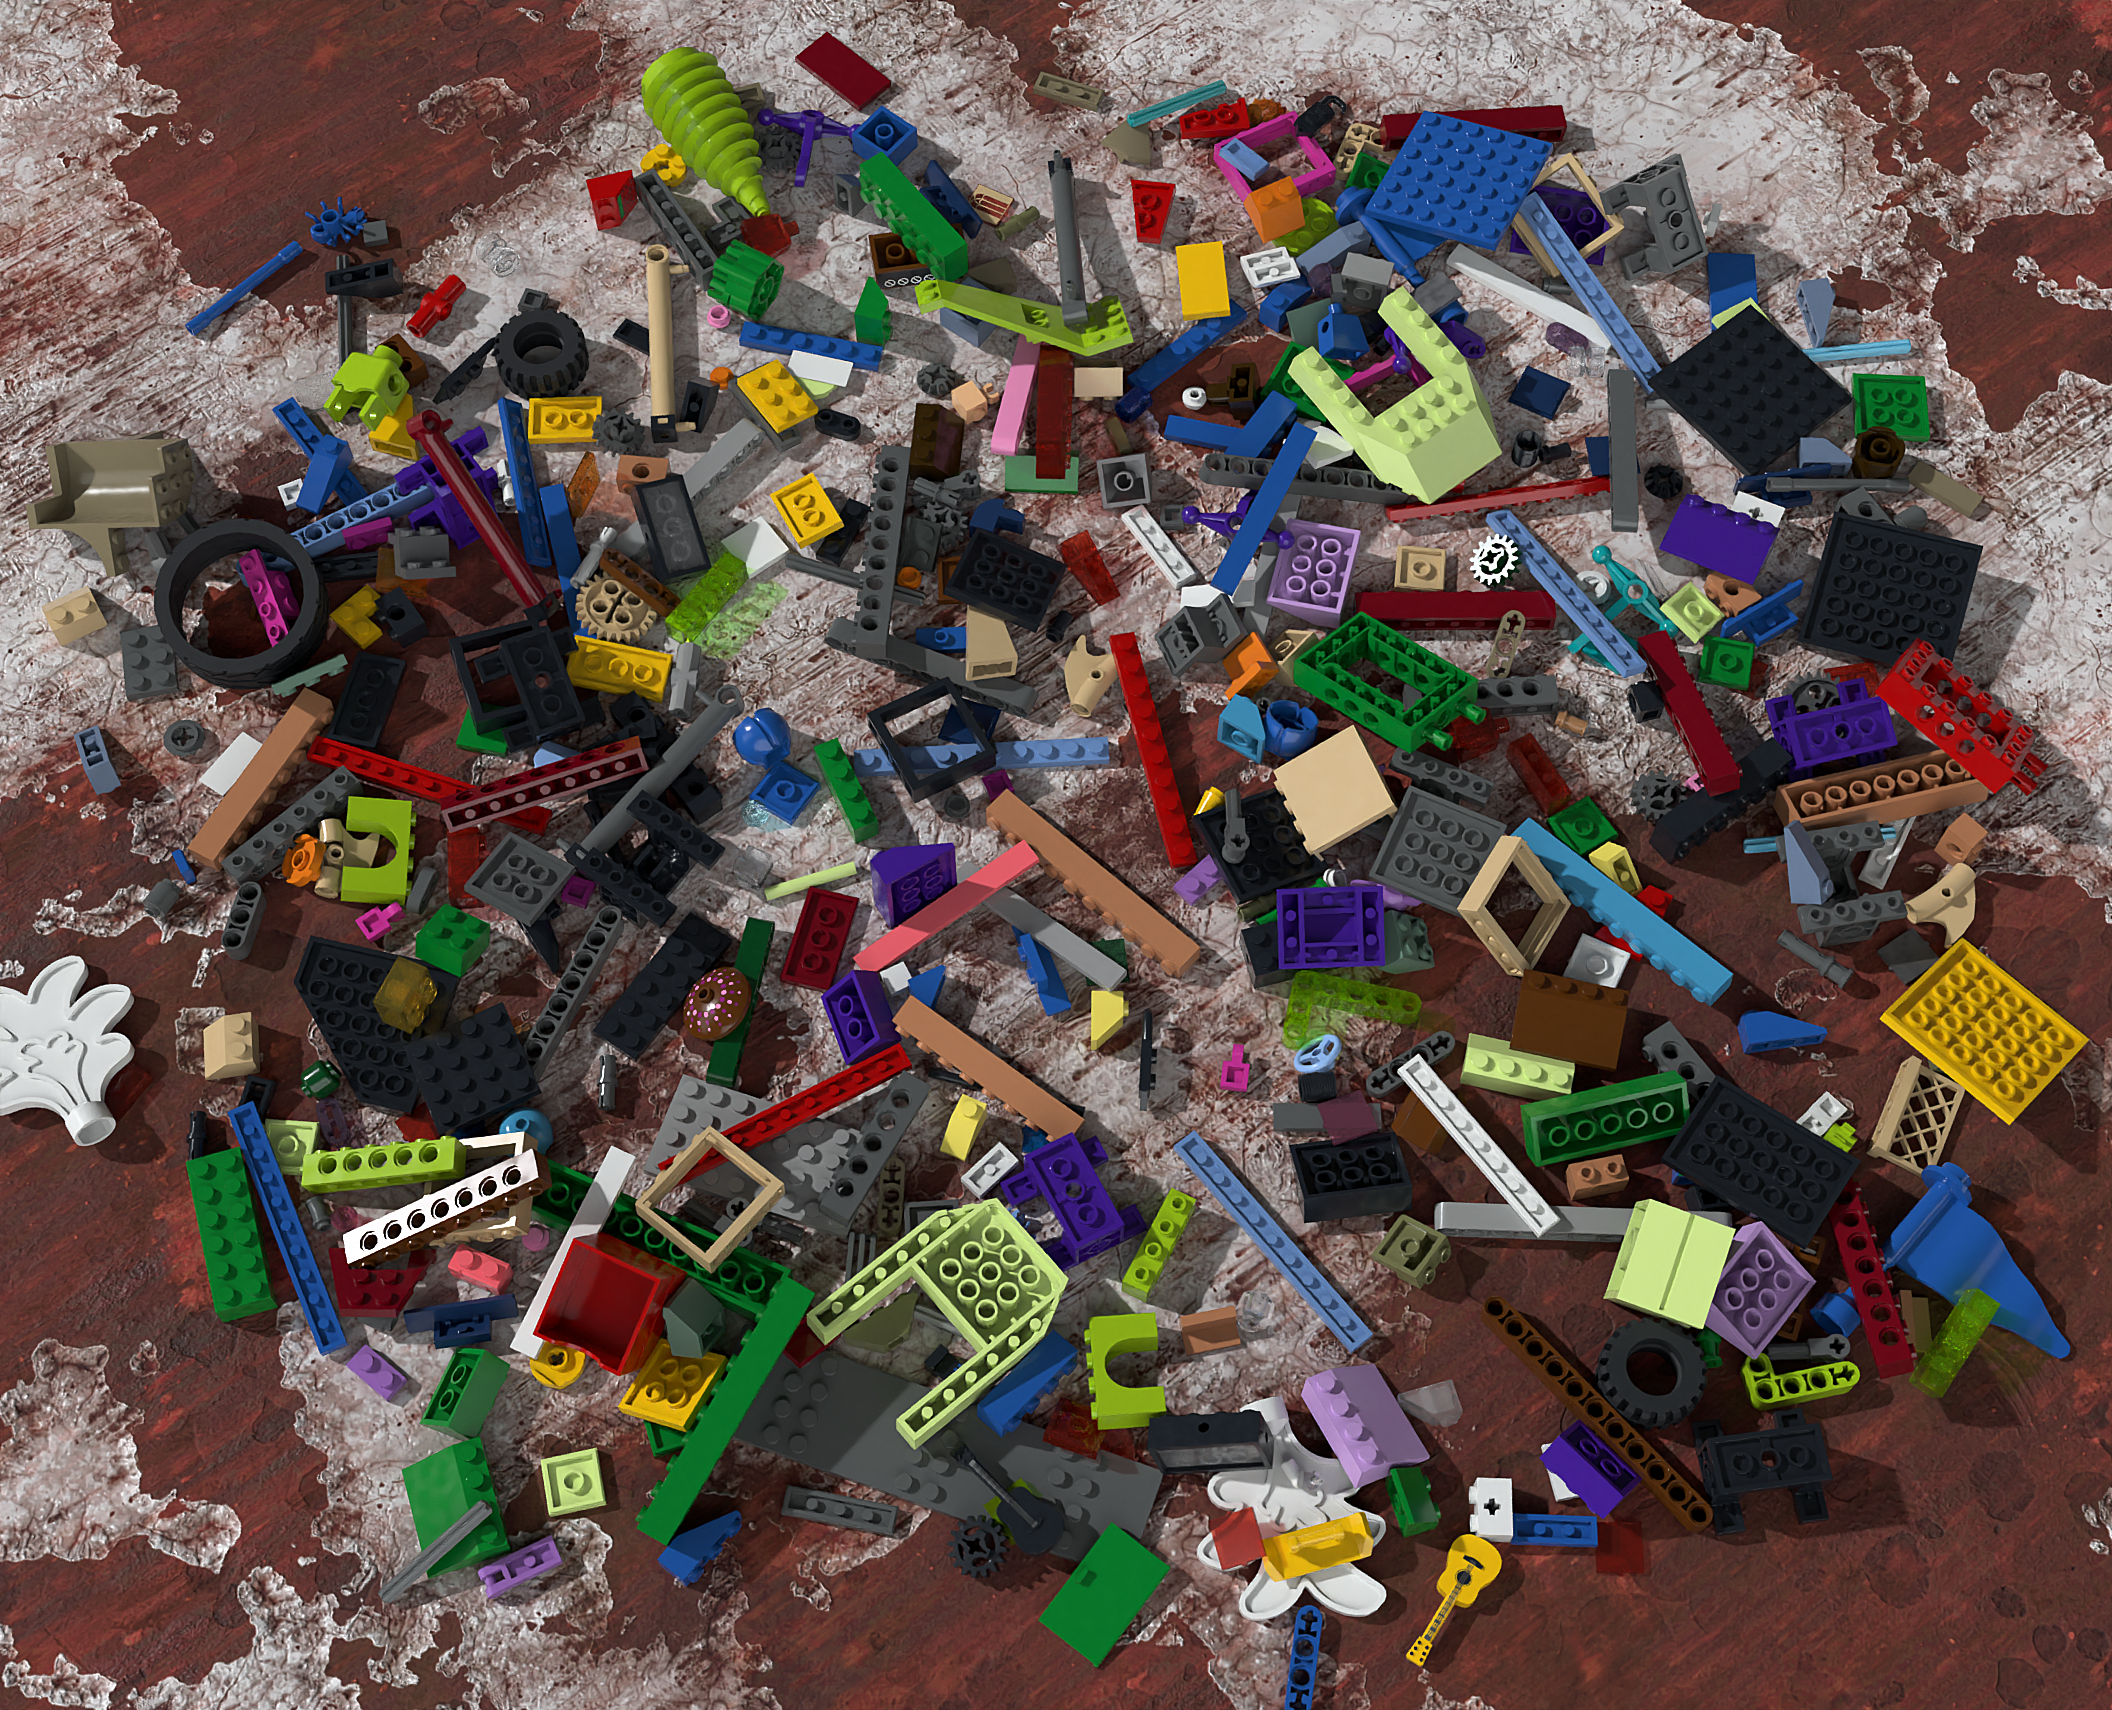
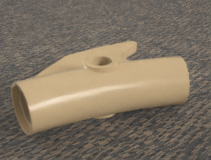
M1081 635L1075 643L1064 666L1071 710L1079 716L1089 717L1104 693L1119 678L1113 654L1090 655L1086 651V637L1084 635Z
M334 818L323 820L318 824L319 838L321 842L326 844V851L323 854L320 865L321 875L316 881L314 891L326 898H335L341 892L343 866L372 867L380 834L371 833L366 839L357 840L345 830L341 820Z
M1957 863L1933 887L1905 903L1908 912L1907 918L1914 924L1918 922H1935L1943 925L1946 929L1944 947L1950 948L1963 935L1974 919L1976 899L1975 872L1966 864Z

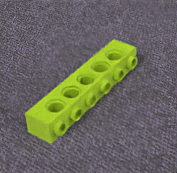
M442 1136L439 1140L416 1139L412 1143L395 1141L386 1146L369 1144L365 1148L343 1147L340 1148V1151L333 1152L317 1150L315 1154L304 1155L301 1186L312 1194H323L465 1178L467 1147L454 1136Z

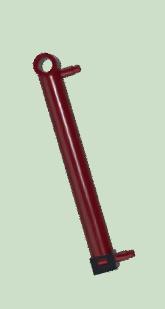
M430 409L409 418L406 423V430L409 436L421 443L525 604L526 608L522 611L528 619L537 617L538 622L548 619L562 607L558 601L563 594L562 590L556 589L547 594L448 440L445 432L454 424L453 420L447 419L442 421L437 412Z

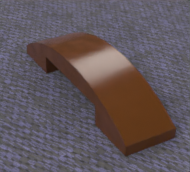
M1814 1235L1805 1250L1794 1244L1791 1251L1794 1258L1812 1278H1814L1816 1268L1820 1263L1827 1240ZM1810 1290L1777 1331L1776 1336L1796 1342Z

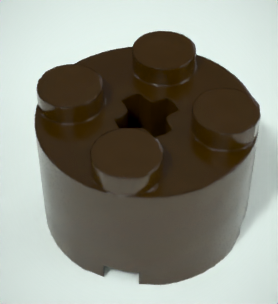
M1873 426L1867 431L1862 432L1858 436L1850 455L1852 458L1851 468L1853 476L1857 479L1892 478L1896 474L1905 454L1904 441L1896 436L1895 431L1883 426Z

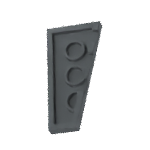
M767 362L728 381V388L759 427L766 432V435L780 453L801 443V435L797 426L794 425L777 433L737 385V378L769 363Z

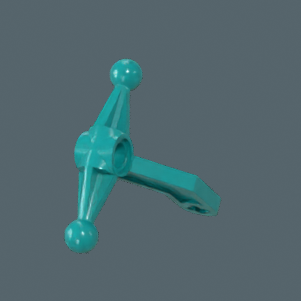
M1605 545L1595 547L1592 552V559L1597 564L1606 566L1618 592L1622 595L1603 614L1605 618L1611 622L1630 604L1635 610L1658 623L1660 631L1666 629L1670 638L1675 637L1679 633V628L1670 619H1667L1665 614L1659 609L1661 606L1654 592L1636 573L1613 560L1609 547ZM1634 584L1640 585L1643 589L1642 596L1637 599L1631 598L1628 594L1630 586ZM1583 632L1566 648L1574 655L1590 639Z

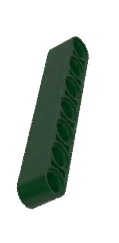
M748 917L734 968L738 969L748 978L752 991L751 1002L741 1023L725 1037L715 1040L707 1069L706 1083L727 1088H734L774 937L775 921Z

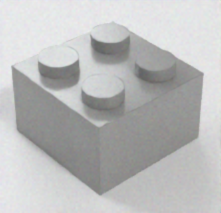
M1348 252L1341 274L1342 283L1347 285V297H1343V299L1346 298V304L1370 311L1379 309L1384 298L1390 292L1394 263L1384 259H1376L1364 256L1363 254Z

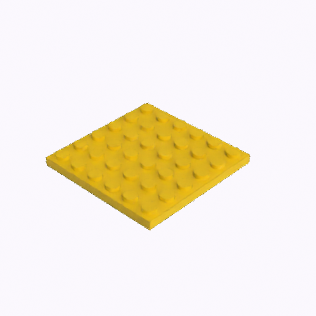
M1963 937L1880 1017L1881 1021L2008 1125L2024 1111L2090 1040Z

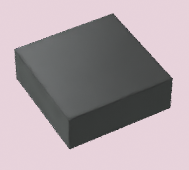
M385 220L362 224L364 226L363 236L366 247L389 243Z
M525 288L517 306L518 311L528 310L530 312L535 311L534 308H542L544 310L549 300L548 293Z
M1160 505V528L1162 530H1184L1185 522L1181 517L1184 505Z

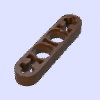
M606 548L599 559V565L604 571L663 617L674 619L678 616L683 607V603L678 596L619 550ZM625 572L633 573L637 579L629 578ZM645 588H652L656 594L648 593Z

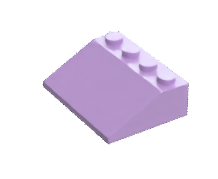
M1288 518L1285 530L1293 533L1295 543L1287 550L1281 548L1279 550L1266 603L1314 625L1338 629L1341 626L1360 550L1361 531Z
M1762 1221L1742 1226L1732 1239L1705 1325L1752 1359H1756L1816 1281Z
M1375 1364L1329 1369L1306 1379L1301 1396L1355 1489L1388 1476L1391 1469L1408 1468L1429 1459L1428 1452Z

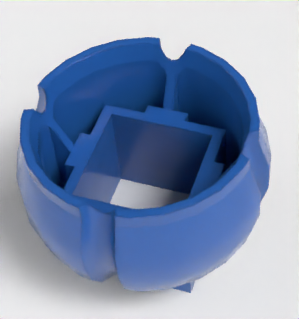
M1289 700L1272 702L1261 718L1266 735L1264 749L1288 761L1306 752L1316 740L1318 718L1308 707L1305 706L1300 709L1297 702Z
M762 708L755 711L754 718L747 716L738 725L732 736L733 744L740 757L752 765L762 766L765 770L791 754L790 727L785 718L772 708Z

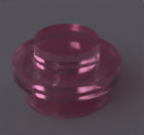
M344 1205L332 1212L330 1220L337 1230L350 1232L358 1224V1214L354 1208Z

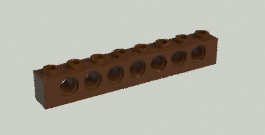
M532 1148L344 1234L343 1239L348 1265L356 1269L374 1270L376 1266L382 1263L396 1260L400 1255L411 1250H418L424 1244L433 1240L443 1239L447 1234L458 1229L467 1228L471 1223L482 1218L491 1217L499 1210L513 1207L519 1201L530 1196L540 1195L544 1190L553 1186L547 1157Z

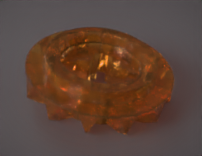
M1263 96L1261 100L1255 98L1253 103L1249 104L1247 113L1249 121L1253 125L1258 126L1263 122H1268L1278 118L1280 115H1284V109L1281 107V102H1275L1274 98L1270 100L1265 99ZM1268 108L1269 112L1262 116V111Z

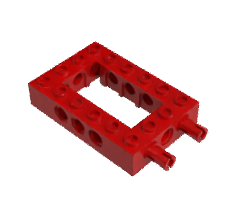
M1917 638L1898 658L1874 692L1994 794L2006 782L2010 781L2028 796L2038 783L2020 769V765L2023 764L2036 777H2039L2048 767L2047 763L2030 751V747L2036 739L2032 729L2025 724L2019 723L2011 711L2005 707H2000L1994 702L1993 697L1988 692L1981 691L1974 685L1973 680L1968 675L1957 671L1953 663L1949 659L1938 655L1933 646L1927 641ZM1941 680L1949 681L1952 687L1944 686ZM1961 697H1968L1971 700V703L1968 704L1963 702L1961 700ZM1924 706H1930L1934 713L1927 712ZM1980 713L1988 714L1991 720L1983 719ZM1944 723L1952 724L1955 730L1947 729ZM1964 740L1972 741L1974 747L1967 746Z

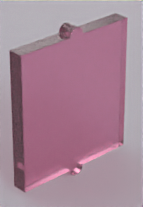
M1361 1090L1317 1105L1324 1122L1323 1128L1327 1129L1334 1146L1378 1130L1371 1114L1372 1108L1368 1107Z

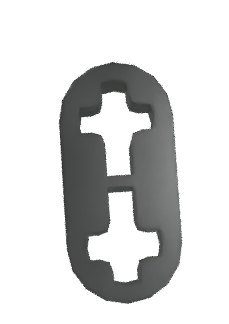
M427 866L421 870L407 901L408 911L419 915L423 914L439 880L438 870Z

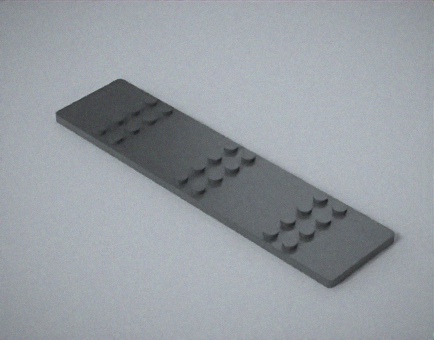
M745 1324L742 1327L730 1357L733 1354L739 1356L743 1349L740 1346V1342L748 1329L754 1331L755 1326ZM822 1351L801 1369L784 1354H781L732 1437L734 1440L967 1524V1516H974L976 1521L978 1515H985L986 1521L989 1518L996 1519L995 1527L998 1525L1005 1527L1001 1535L1009 1536L1011 1540H1014L1010 1529L1000 1522L996 1514V1509L1001 1500L968 1467L965 1468L950 1456V1451L960 1441H963L975 1454V1459L1009 1492L1020 1486L1025 1487L1034 1498L1050 1504L1060 1512L1065 1524V1531L1058 1544L1048 1553L1078 1564L1082 1562L1111 1522L1138 1543L1141 1542L1163 1478V1474L1158 1469L1021 1421L1015 1431L1012 1433L1008 1431L1001 1438L977 1417L978 1405L972 1403L914 1450L896 1429V1419L933 1389L826 1351Z

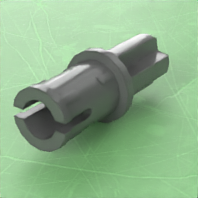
M921 477L916 479L913 486L915 491L931 497L932 501H940L954 509L958 508L959 504L957 502L960 503L962 499V494L944 488L941 483L937 485Z

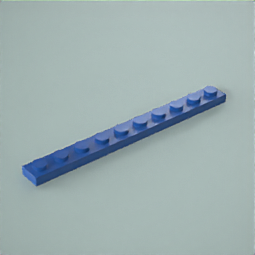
M253 1101L228 1111L227 1113L320 1354L325 1356L349 1344L262 1119Z

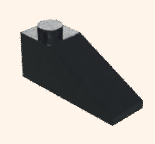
M393 258L325 272V292L327 295L385 298L404 294L403 274Z

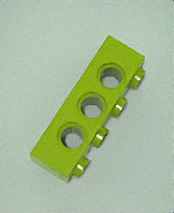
M1174 1188L1170 1189L1122 1280V1292L1144 1303L1147 1302L1195 1211L1196 1199Z

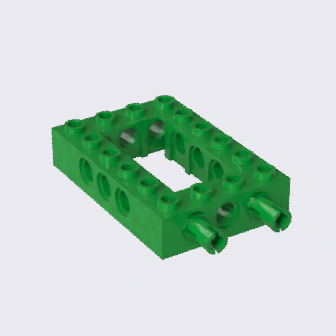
M1362 611L1294 661V684L1409 754L1426 741L1446 751L1451 746L1453 737L1441 731L1445 726L1459 715L1468 718L1477 725L1486 716V710L1474 705L1477 702V678ZM1363 657L1426 694V696L1421 700L1417 699L1415 704L1404 712L1402 702L1397 699L1393 700L1383 694L1379 688H1373L1361 681L1359 676L1355 677L1345 670Z

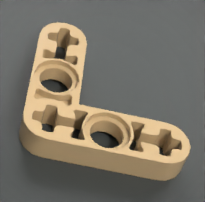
M1361 123L1352 124L1333 161V165L1336 168L1335 178L1342 181L1349 178L1356 156L1359 151L1363 152V149L1392 159L1396 158L1400 150L1383 152V146L1374 143L1375 139H1381L1379 129ZM1350 148L1355 150L1356 153L1354 155H1348L1344 152V150ZM1343 162L1347 163L1346 168L1340 170L1343 166Z

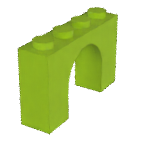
M349 796L346 831L370 832L383 835L393 843L397 854L390 863L379 868L343 866L341 901L393 904L398 902L399 905H405V897L410 895L412 881H407V873H412L413 857H408L409 849L414 850L415 834H410V826L416 825V811H411L412 801Z
M1155 1312L1089 1317V1328H1084L1085 1345H1090L1091 1352L1086 1353L1087 1370L1093 1369V1377H1088L1089 1394H1095L1096 1402H1091L1092 1420L1097 1419L1098 1430L1149 1426L1150 1418L1166 1415L1164 1386L1127 1388L1115 1383L1106 1372L1109 1363L1119 1355L1133 1352L1158 1351Z

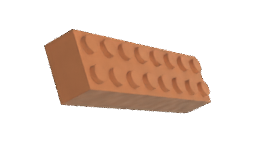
M1940 749L1777 786L1773 807L1784 827L1794 820H1799L1807 832L1878 820L1879 824L1980 802L1986 800L1989 789Z

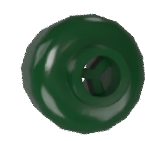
M317 1060L302 1072L301 1080L303 1084L300 1088L309 1098L314 1096L318 1099H325L339 1088L342 1074L330 1060L326 1062Z

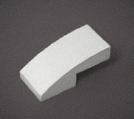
M1826 1092L1796 1122L1822 1137L1847 1111V1108L1829 1092Z

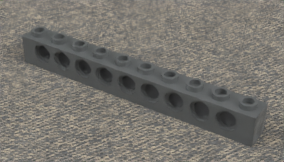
M882 445L881 455L876 454L875 469H879L878 474L874 473L873 488H876V493L871 492L870 507L874 508L873 512H868L867 527H871L870 532L866 531L865 546H868V551H863L862 566L866 567L865 571H860L859 586H863V590L857 593V606H860V611H855L854 626L858 627L857 632L852 631L851 647H855L856 657L886 660L910 474L909 460L911 447Z

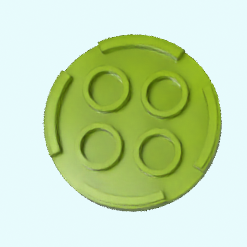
M1312 197L1301 199L1305 226L1273 240L1272 243L1277 248L1285 246L1290 256L1299 257L1338 230L1335 213L1326 203Z

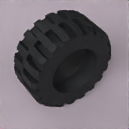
M534 308L535 311L528 312V310H525L519 316L514 315L509 319L510 322L508 324L504 323L500 328L501 333H498L495 338L494 355L504 385L509 387L512 393L515 395L520 394L521 398L529 400V398L564 397L569 394V390L574 391L579 386L578 381L582 382L584 380L586 371L589 369V354L586 341L578 323L573 318H569L568 314L561 311L557 313L555 309L550 308L547 310ZM553 346L562 350L556 358L546 363L532 364L522 360L527 352L536 347Z
M1643 1317L1641 1322H1638L1637 1319L1628 1321L1625 1327L1620 1326L1609 1337L1597 1359L1598 1365L1595 1369V1377L1599 1379L1596 1384L1598 1393L1604 1394V1399L1620 1416L1628 1419L1627 1423L1631 1427H1635L1638 1423L1642 1424V1430L1651 1431L1654 1426H1657L1658 1430H1664L1670 1424L1674 1426L1679 1424L1694 1410L1707 1386L1708 1378L1705 1374L1708 1371V1365L1706 1361L1701 1360L1704 1356L1701 1346L1695 1347L1693 1343L1696 1339L1690 1333L1686 1336L1681 1332L1683 1327L1677 1323L1674 1327L1668 1325L1667 1319L1660 1318L1658 1322H1653L1652 1317ZM1639 1352H1650L1664 1358L1671 1365L1676 1376L1674 1390L1670 1394L1662 1396L1649 1395L1639 1390L1631 1382L1627 1374L1626 1363L1629 1357Z

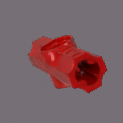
M454 274L449 275L434 293L428 292L423 297L420 309L407 322V329L419 339L424 338L439 320L445 321L450 316L453 308L452 305L467 289L466 284Z

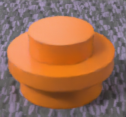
M717 367L710 373V380L720 383L719 390L728 389V381L734 379L733 372L727 367Z
M904 567L897 575L898 585L911 589H917L921 585V573L914 567Z

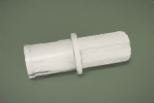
M501 459L497 463L500 478L498 485L502 488L505 505L514 506L516 502L508 460Z

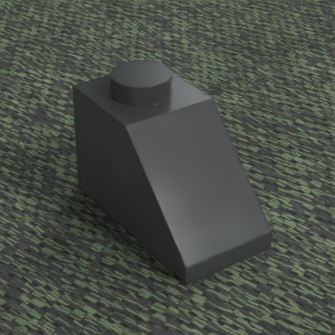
M835 174L833 176L835 206L854 218L867 205L860 195L861 183L859 178L853 174Z

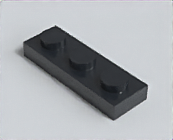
M849 498L839 514L844 527L825 537L815 554L816 560L839 567L868 519V512H871V507Z

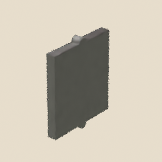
M1443 271L1409 293L1429 317H1432L1463 295L1455 285V281L1450 280Z
M1913 927L1877 951V954L1889 967L1888 970L1890 972L1893 971L1904 985H1907L1926 972L1940 959L1929 947V942L1924 941Z

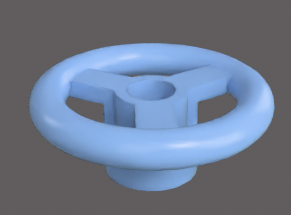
M1326 1034L1307 1042L1301 1047L1294 1058L1295 1069L1301 1073L1330 1071L1334 1067L1335 1059L1342 1048L1340 1038L1336 1035ZM1332 1042L1334 1044V1047L1332 1051L1329 1053L1327 1047ZM1317 1045H1319V1046H1318L1317 1048H1315L1312 1052L1308 1053L1311 1049H1313L1314 1047H1316ZM1309 1061H1310L1311 1064H1312V1065H1303V1063H1306V1062H1309Z

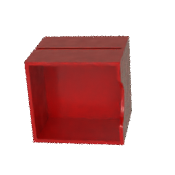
M604 1232L573 1238L533 1335L551 1344L578 1350L596 1360L599 1367L619 1377L642 1369L656 1347L666 1324V1320L663 1318V1307L681 1287L688 1272Z

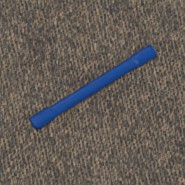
M295 240L278 252L273 259L207 310L199 313L186 323L185 327L188 332L193 336L197 335L216 317L282 266L300 255L303 249Z

